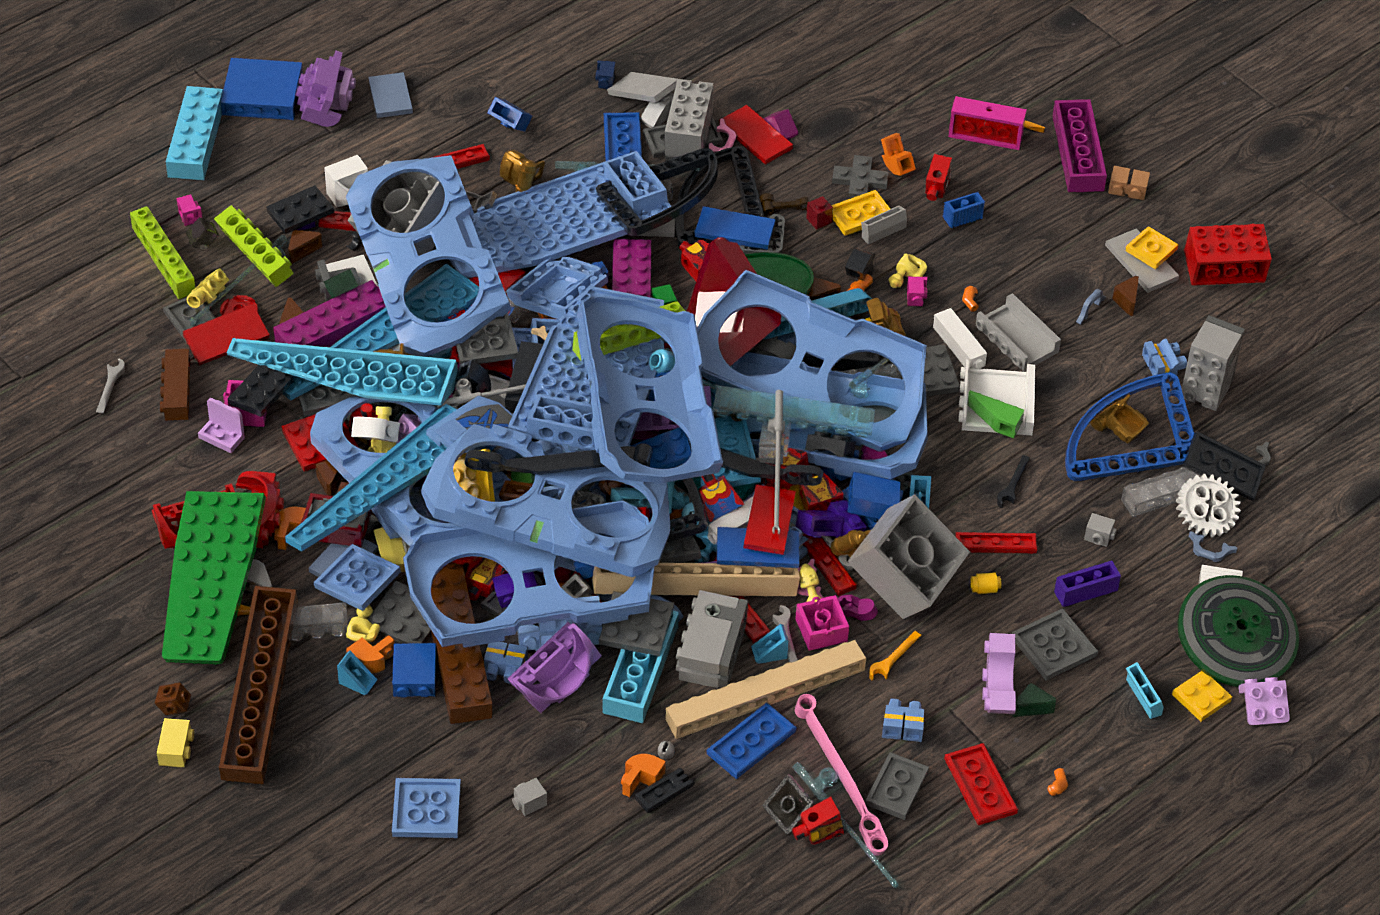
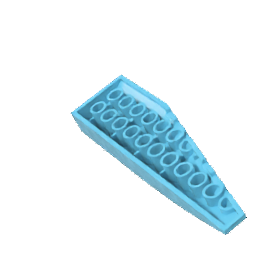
M232 338L227 350V355L258 365H265L277 371L370 399L442 405L455 390L457 384L455 380L458 367L456 360L236 338Z

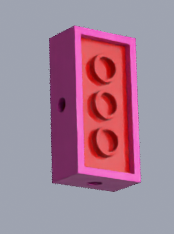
M955 96L948 137L1019 150L1023 138L1027 109Z

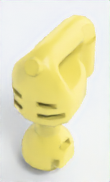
M904 254L896 266L897 273L889 278L890 286L892 288H900L904 282L903 276L923 277L927 271V264L911 254Z
M803 564L799 571V584L801 588L808 591L809 597L807 602L812 601L814 597L821 599L815 589L819 585V578L815 570L809 564Z
M368 605L363 611L357 609L358 617L351 618L347 627L346 638L357 641L363 637L368 643L376 639L380 625L371 624L367 620L373 613L372 607Z

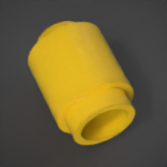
M981 573L971 576L972 593H997L998 589L1001 588V578L996 573Z

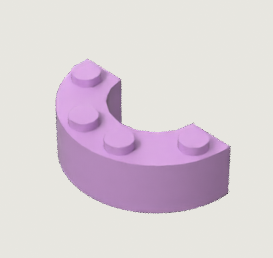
M990 633L989 641L984 643V653H987L986 669L983 668L982 681H986V687H983L982 690L984 710H987L988 713L1014 714L1016 711L1015 691L1013 689L1015 634Z

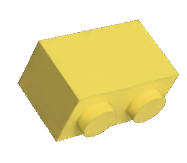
M164 718L157 750L159 766L185 767L186 759L190 758L191 753L189 743L194 740V729H191L190 720Z

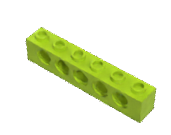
M232 205L215 217L214 220L220 229L275 287L279 286L294 274L290 269L292 264L285 256L281 257L283 255L276 246L272 248L273 244L267 237L263 238L264 235L258 228L254 229L255 226L249 218L245 220L246 216L240 209L236 210Z
M146 206L130 212L132 229L177 298L187 297L195 289L194 277L149 208Z
M678 301L660 306V308L676 313L685 311ZM621 324L607 329L601 335L600 347L603 355L639 345L640 343L649 342L653 339H659L661 336L642 326ZM576 331L573 335L572 350L581 361L578 331Z

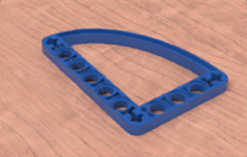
M1163 373L1146 377L1116 389L1094 404L1080 419L1069 439L1065 458L1068 477L1073 481H1082L1184 464L1187 456L1185 453L1189 450L1194 432L1178 377L1174 373ZM1167 379H1169L1170 382H1173L1171 388L1169 383H1165ZM1160 386L1175 438V446L1076 461V450L1081 434L1098 414L1113 403L1125 398L1128 394L1132 395L1139 391ZM1176 396L1179 399V403H1171L1169 397ZM1174 415H1183L1184 421H1176ZM1179 432H1187L1189 439H1182L1179 436ZM1172 452L1176 459L1173 461L1168 460L1165 454ZM1147 456H1155L1157 462L1154 464L1149 463L1147 461ZM1128 459H1136L1138 465L1135 467L1129 465ZM1109 462H1117L1119 469H1112L1109 466ZM1097 464L1101 471L1098 473L1093 472L1090 465ZM1074 468L1080 471L1079 475L1076 472H1072Z

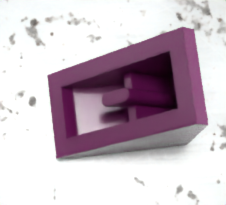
M789 109L775 112L763 118L787 140L798 135V130Z

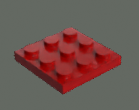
M316 414L281 426L282 432L304 472L316 468V464L327 460L311 443L310 431ZM344 422L342 430L346 439L358 447Z

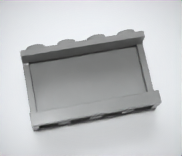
M1013 293L1007 296L1005 305L986 315L981 311L977 313V328L992 343H995L1002 353L1006 354L1023 372L1027 370V364L1037 365L1059 353L1061 339Z

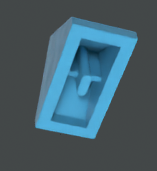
M911 475L909 497L915 494L929 509L931 476Z
M783 624L778 625L751 646L756 663L760 664L787 659L789 641Z
M348 651L337 665L339 684L363 695H366L377 681V678L351 651Z

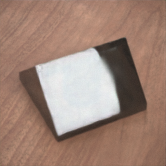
M787 774L762 806L787 835L793 834L792 829L802 824L800 814L816 804L790 774Z

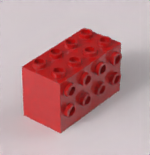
M1264 224L1190 227L1184 248L1191 285L1265 282L1272 260Z

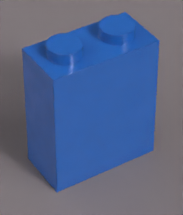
M853 472L848 486V513L880 519L889 507L901 502L903 490H900V482Z
M436 643L394 644L393 697L435 696Z

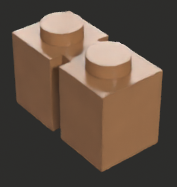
M1114 166L1108 193L1119 196L1128 194L1129 198L1144 200L1150 172L1134 169L1131 183L1127 184L1130 168Z

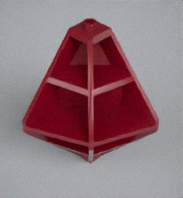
M718 237L709 243L687 309V312L695 315L697 327L704 313L736 282L737 278L745 270L757 274L738 243L729 242L726 238ZM748 307L732 314L723 324L718 337L719 349L726 363L729 366L734 364L781 324L782 315L765 307Z

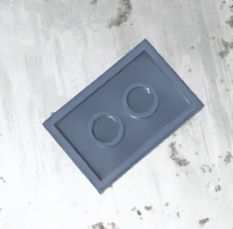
M404 72L368 77L377 118L413 113Z
M364 539L362 549L376 554L378 546ZM331 543L309 567V572L319 577L350 546Z

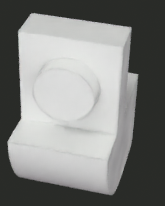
M354 417L351 437L398 442L400 423L381 418Z

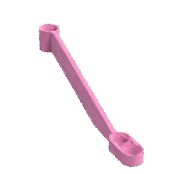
M803 694L798 698L795 714L801 719H806L809 728L862 816L859 830L869 852L876 856L882 855L888 847V839L881 823L876 816L868 811L854 780L815 716L816 699L810 694ZM801 704H807L810 709H804ZM867 820L872 821L875 824V829L867 830L864 827V822ZM880 840L884 847L880 850L875 849L872 846V841Z

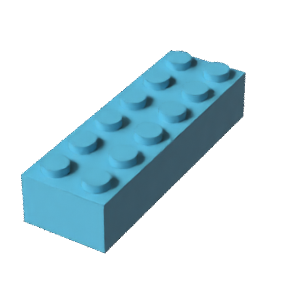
M187 86L166 159L167 175L169 178L205 179L222 116L221 98L223 89Z
M673 611L660 656L621 649L603 696V714L639 723L644 722L678 629L679 612Z

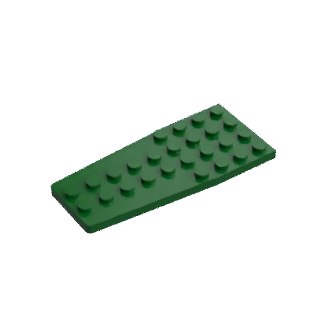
M186 491L174 550L162 657L166 662L222 664L224 662L256 551L266 500L264 493Z

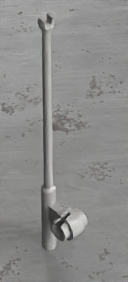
M460 379L456 384V391L459 396L447 398L442 405H437V407L441 408L445 404L452 406L467 403L478 395L490 397L524 390L526 384L490 392L472 393L471 383L467 379Z
M782 390L775 392V418L768 420L767 427L768 431L776 434L773 534L775 530L778 531V534L781 532L779 527L781 433H784L785 421H783L784 392Z

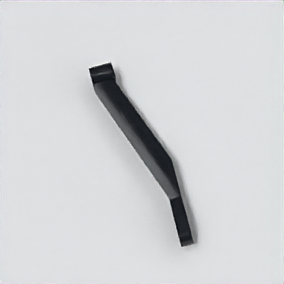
M669 429L659 430L658 433H657V435L663 434V433L668 432V431H671V430H669ZM720 448L723 460L721 467L749 477L775 479V466ZM792 464L788 465L785 469L780 468V479L793 485L817 486L821 483L823 477L822 469L817 466ZM790 472H794V473H796L798 476H797V477H794V476H791L789 473H790ZM808 474H816L818 477L812 478Z
M641 443L635 447H620L631 459L650 467L653 453L651 446ZM469 450L464 461L465 465L470 469L494 473L507 470L530 474H546L606 467L600 462V455L596 450L505 459L502 455L494 452ZM470 458H475L479 461H473ZM490 461H495L499 464H493Z

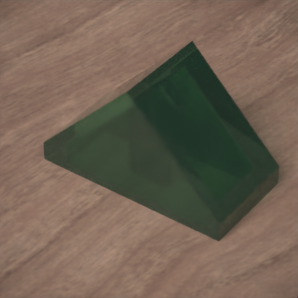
M351 269L324 281L332 299L358 287Z
M1030 683L1015 700L1016 711L1012 716L1053 714L1056 698Z

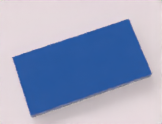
M640 112L604 113L605 161L637 151L642 157Z
M703 207L695 230V237L710 240L722 237L728 239L729 242L738 243V245L768 250L775 226V219Z
M717 527V564L799 568V531H788L784 555L743 548L747 528Z
M766 702L709 747L707 755L735 779H738L793 735L797 727Z

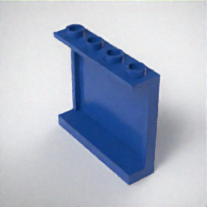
M231 58L221 98L222 115L294 120L295 95L299 86L300 75L303 73L302 62Z

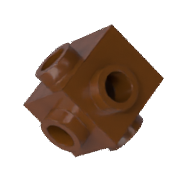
M181 682L159 686L154 703L165 715L187 712L191 694Z

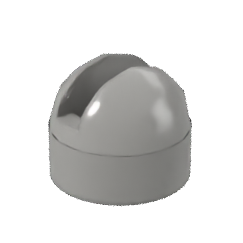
M668 741L661 742L658 746V756L664 760L671 759L675 753L673 744Z

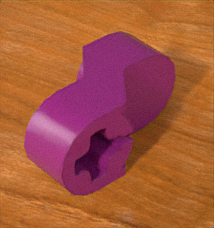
M843 595L838 598L845 617L852 616L858 620L866 621L875 618L878 613V609L871 599H860L854 595Z

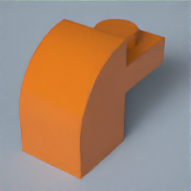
M899 133L881 139L885 153L882 155L883 161L893 174L901 176L916 170L912 153L904 151Z
M288 507L279 512L281 514L280 525H276L274 539L278 543V549H287L288 543H286L285 536L301 524L306 508Z
M388 635L375 646H372L361 637L349 646L346 651H351L371 673H378L385 669V660L393 656L395 642Z
M638 754L629 758L625 763V774L621 780L622 794L630 797L640 782L650 786L662 779L665 774L666 761L650 754Z

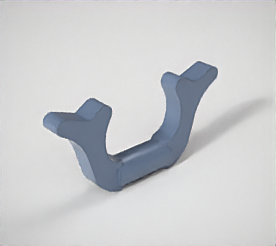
M1096 289L1086 299L1076 321L1078 324L1081 325L1088 318V310L1093 303L1099 306L1106 299L1102 290Z
M1192 531L1189 532V537L1193 541V552L1197 556L1213 560V562H1219L1228 554L1237 552V547L1228 546L1226 543H1223L1221 552L1214 553L1203 549L1199 544L1203 541L1204 536L1197 535Z

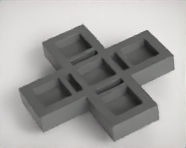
M854 155L853 167L834 165L832 183L850 185L848 198L851 199L868 193V188L887 189L889 172L871 170L872 157Z

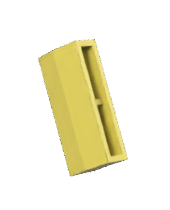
M383 527L373 530L381 558L400 566L401 572H405L403 557L406 554L402 538L390 539Z

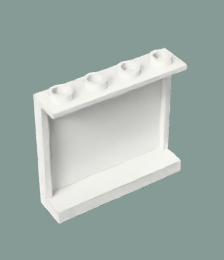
M966 359L965 367H961L960 378L964 379V381L960 382V393H963V396H960L959 407L963 408V410H959V422H962V430L997 433L967 405L969 391L971 390L1024 409L1023 422L1017 434L1032 436L1034 426L1035 365L1027 364L1026 372L968 368L969 360Z

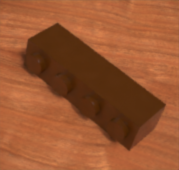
M166 349L165 357L161 359L162 369H165V371L161 372V383L164 386L160 387L161 398H163V401H160V413H164L165 421L189 420L191 362L189 349Z

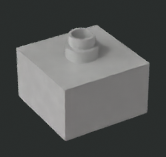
M386 160L383 165L389 164L391 161ZM407 172L399 174L385 182L377 191L372 203L373 218L384 229L396 233H409L422 229L429 225L441 212L445 200L444 188L436 178L426 173ZM351 214L348 221L358 233L357 227ZM430 237L415 243L414 246L418 256L432 251L435 244L433 238Z
M914 494L885 511L847 562L902 619H905L933 604L970 551Z

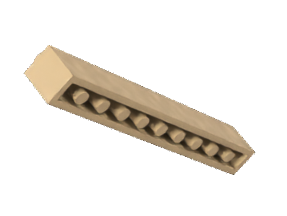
M658 563L654 569L651 595H698L699 590L726 596H797L800 576L798 568L720 565L717 563ZM594 566L592 578L594 594H613V591L625 593L633 584L635 577H628Z
M855 640L844 642L837 647L825 649L812 656H805L801 660L786 663L776 669H769L762 674L750 676L737 683H730L726 687L711 690L701 696H695L687 701L672 704L666 708V722L675 738L678 739L758 710L766 702L772 705L865 671L866 657Z

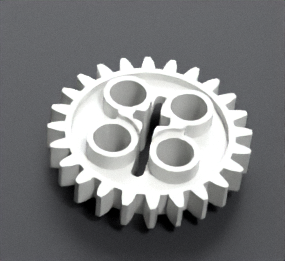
M1203 474L1201 478L1196 475L1193 480L1190 478L1181 487L1182 490L1178 492L1180 497L1176 499V502L1179 503L1176 510L1182 511L1178 517H1184L1185 520L1182 524L1189 523L1188 530L1194 527L1196 529L1195 534L1202 531L1204 537L1208 533L1211 538L1216 533L1218 536H1221L1223 531L1227 533L1239 519L1237 514L1241 510L1236 507L1239 506L1240 502L1235 501L1238 494H1232L1231 492L1234 488L1228 489L1227 481L1222 484L1221 477L1214 480L1213 474L1208 479L1206 474ZM1196 492L1201 493L1203 497H1199ZM1216 496H1219L1222 501L1217 500ZM1194 510L1199 511L1201 516L1197 515ZM1214 514L1218 515L1220 520L1216 519Z

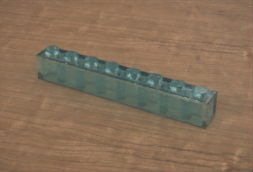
M717 385L713 410L719 416L729 417V414H734L739 419L748 420L749 417L757 418L756 421L768 423L769 419L775 418V394ZM783 395V421H785V426H788V423L796 424V427L808 429V426L816 427V430L823 432L832 429L836 430L835 433L842 435L852 432L857 437L867 438V435L872 436L875 409Z

